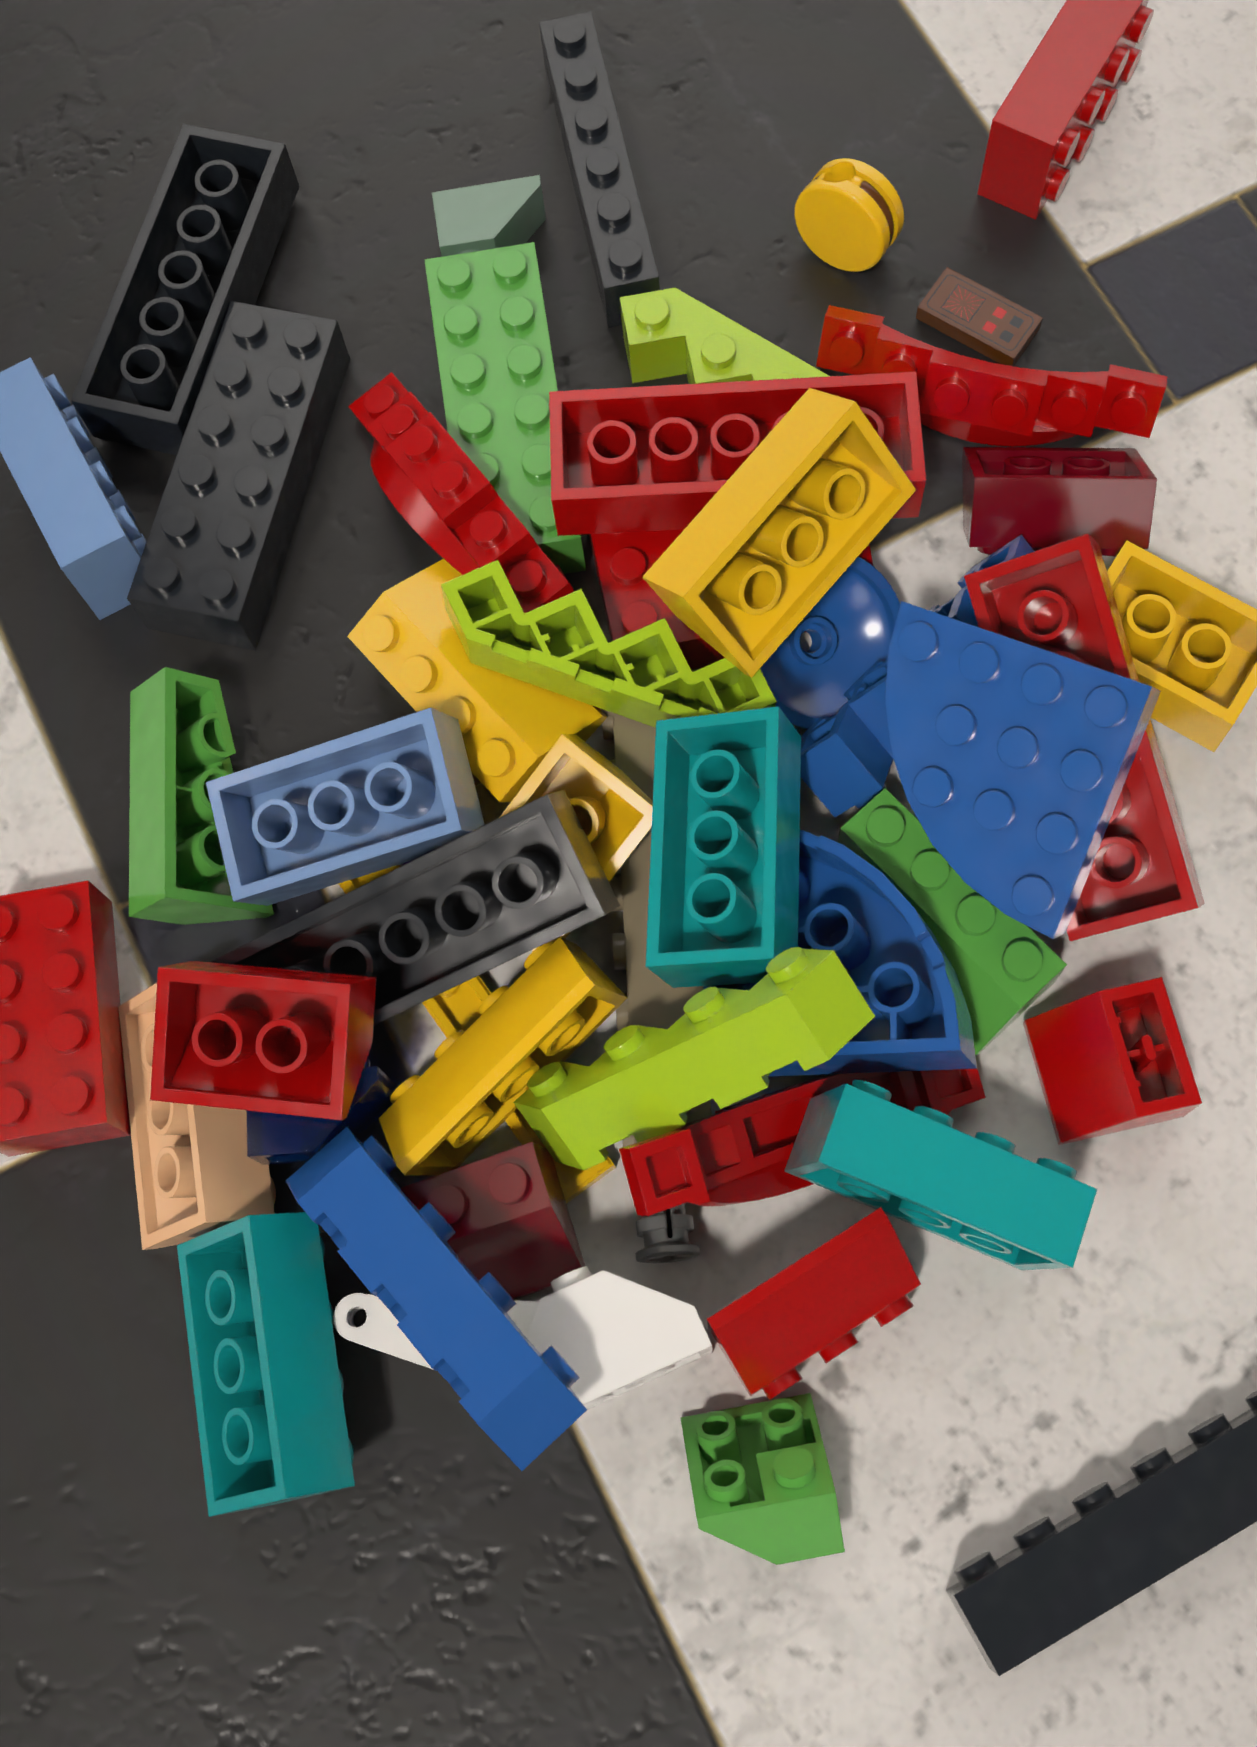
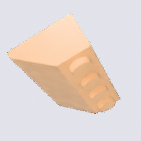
M157 983L118 1007L142 1250L179 1245L248 1215L275 1214L274 1203L276 1198L275 1184L269 1172L266 1147L268 1124L262 1112L150 1100Z

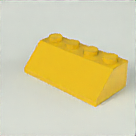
M809 388L642 578L678 619L741 672L752 678L916 489L855 401Z
M442 559L384 591L347 637L416 712L433 708L458 719L471 772L499 802L511 803L562 734H576L586 742L607 716L598 707L472 664L446 612L441 584L462 574L446 560Z
M559 937L555 942L550 941L537 947L524 962L526 971L510 987L504 985L492 992L479 1007V1012L482 1015L465 1032L459 1030L446 1038L434 1053L437 1060L421 1076L414 1075L395 1089L390 1096L392 1105L383 1113L379 1121L396 1166L404 1175H439L458 1168L517 1109L513 1102L529 1089L527 1082L531 1076L547 1064L564 1062L628 998L578 944Z

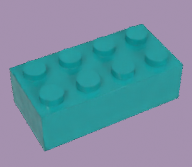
M780 707L656 721L646 968L673 988L758 983L768 974L766 967L774 957L787 949L798 947L801 736Z
M853 1080L852 1085L844 1084L810 1098L785 1172L876 1210L881 1207L890 1216L1020 1270L1073 1268L1097 1192L1096 1188L1075 1180L1077 1171L1074 1168L1047 1158H1037L1036 1163L1013 1154L1016 1146L1012 1142L990 1133L976 1132L975 1137L960 1132L952 1128L953 1118L935 1109L915 1106L914 1110L910 1111L889 1102L892 1094L888 1090L867 1081Z
M306 1212L248 1215L177 1245L208 1516L280 1504L355 1486L352 1467L354 1453L351 1441L348 1438L342 1396L344 1383L338 1368L333 1333L334 1312L328 1297L323 1262L325 1249L319 1234L318 1225L311 1220Z

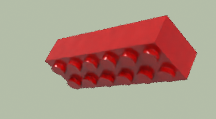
M901 372L549 392L551 501L558 536L685 529L809 388L857 403L916 489L891 519L919 517L926 484L917 373Z
M1088 533L964 576L979 628L1139 682L1099 543ZM1151 720L1148 722L1067 928L1069 941L1197 909L1205 904Z

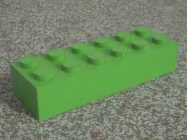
M535 242L424 259L448 433L488 479L499 497L530 532L537 545L555 566L559 565L564 574L586 571L581 535L558 536L551 501L549 392L558 391Z

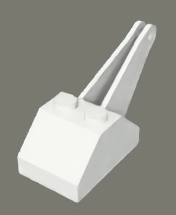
M588 1266L575 1269L554 1279L551 1282L554 1293L541 1298L539 1301L514 1300L516 1305L507 1312L524 1336L541 1354L552 1345L573 1368L580 1378L571 1386V1389L587 1410L713 1353L712 1344L695 1306L604 1270L593 1275ZM352 1293L339 1301L334 1310L333 1321L337 1332L342 1337L431 1368L397 1326L399 1321L377 1296L373 1294ZM364 1309L367 1315L366 1321L362 1326L356 1327L353 1322L354 1314L358 1310Z

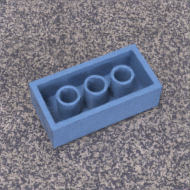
M30 357L0 372V452L61 570L98 619L101 620L130 605L127 596L147 540L137 528L134 522L136 519L121 492L114 485L111 479L113 476L98 449L93 446L87 427L74 405H71L56 376L53 373L44 378Z
M433 708L403 716L206 782L234 902L265 906L413 861L485 825L459 721Z

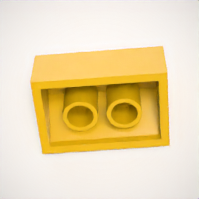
M562 734L500 817L546 794L565 790L610 883L651 830L653 801L621 769L576 734ZM568 932L560 937L566 939L571 932Z

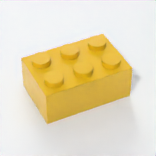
M1126 541L1107 570V574L1139 682L1161 691L1150 718L1215 752L1257 687V609L1137 545Z

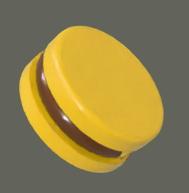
M848 158L835 159L825 164L800 193L794 210L797 229L810 250L827 264L849 272L865 271L875 266L900 235L904 225L903 205L890 181L874 167L862 161Z

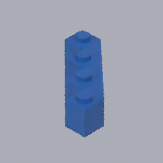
M1020 535L972 567L965 575L1035 551L1025 538ZM963 576L957 582L962 589L956 596L942 606H933L929 611L978 627ZM888 660L876 662L844 693V696L849 701L840 708L838 714L827 721L824 718H819L801 736V778L834 817H837L853 806L861 810L886 788L885 781L893 762L885 707Z
M346 1127L286 1180L292 1194L311 1220L320 1225L340 1249L337 1252L370 1293L377 1296L399 1321L397 1326L430 1367L438 1371L461 1398L460 1404L477 1425L523 1471L587 1411L586 1407L571 1389V1386L580 1377L552 1345L541 1354L524 1336L507 1313L516 1305V1302L490 1272L478 1280L462 1263L447 1242L456 1233L430 1202L418 1210L402 1192L389 1174L397 1167L396 1162L372 1135L362 1143Z

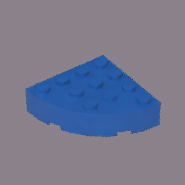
M901 601L888 650L885 707L891 753L908 803L932 845L962 880L1005 915L1054 939L1065 934L1161 691L1135 680Z
M800 830L798 947L802 949L834 950L875 1017L829 1061L806 1071L802 1069L798 1061H795L773 1071L769 1076L977 1069L972 1021L957 974L931 929L911 903L880 870L845 845L822 835L818 837ZM757 983L703 986V990L709 987L750 990Z

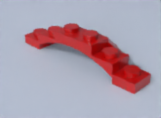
M829 305L825 314L816 367L853 375L916 372L921 424L948 436L969 442L995 446H1031L1056 442L1076 435L1091 438L1095 427L1150 438L1167 386L1168 376L1111 364L1108 371L1064 372L1020 368L987 362L934 347L884 325L883 316Z
M392 372L348 406L374 439L370 463L373 473L385 495L410 527L458 572L464 575L499 560L524 614L575 592L568 580L537 545L530 532L499 497L488 479L431 412L428 413L412 392H408Z
M978 1069L823 1075L716 1110L713 1115L686 1123V1125L671 1132L619 1148L637 1215L650 1216L687 1202L700 1206L734 1205L782 1195L813 1185L809 1181L785 1172L810 1098L844 1084L852 1085L853 1080H862L888 1090L892 1094L889 1102L913 1111L915 1106H924L949 1115L953 1109L986 1098Z

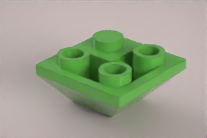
M811 1393L680 1418L696 1518L700 1530L776 1565L845 1552L836 1491Z

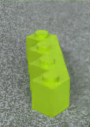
M677 288L620 297L623 338L632 383L687 374L689 384L829 376Z
M499 560L441 584L446 612L472 664L655 728L656 721L776 706L777 701L761 669L751 678L741 672L726 658H723L692 672L665 618L608 643L582 589L524 614Z
M793 947L774 957L766 967L768 974L750 990L706 988L686 1002L683 1007L685 1014L668 1029L630 1025L619 1030L606 1041L604 1045L606 1052L590 1066L563 1061L547 1064L531 1076L527 1082L529 1089L513 1103L555 1162L586 1170L606 1161L609 1152L605 1147L633 1135L637 1142H641L686 1125L688 1118L686 1113L691 1108L714 1099L719 1108L722 1109L768 1088L770 1082L768 1076L773 1071L798 1061L802 1069L806 1071L829 1061L875 1015L834 950Z

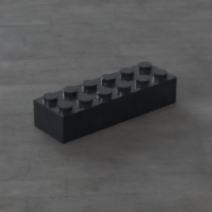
M187 124L182 125L71 399L72 404L93 437L177 455L230 302L255 305L300 186L284 143Z
M234 301L230 302L127 596V600L148 629L256 651L350 362V356L337 320Z
M565 790L546 794L211 962L376 977L374 1026L592 922L616 909L620 904Z

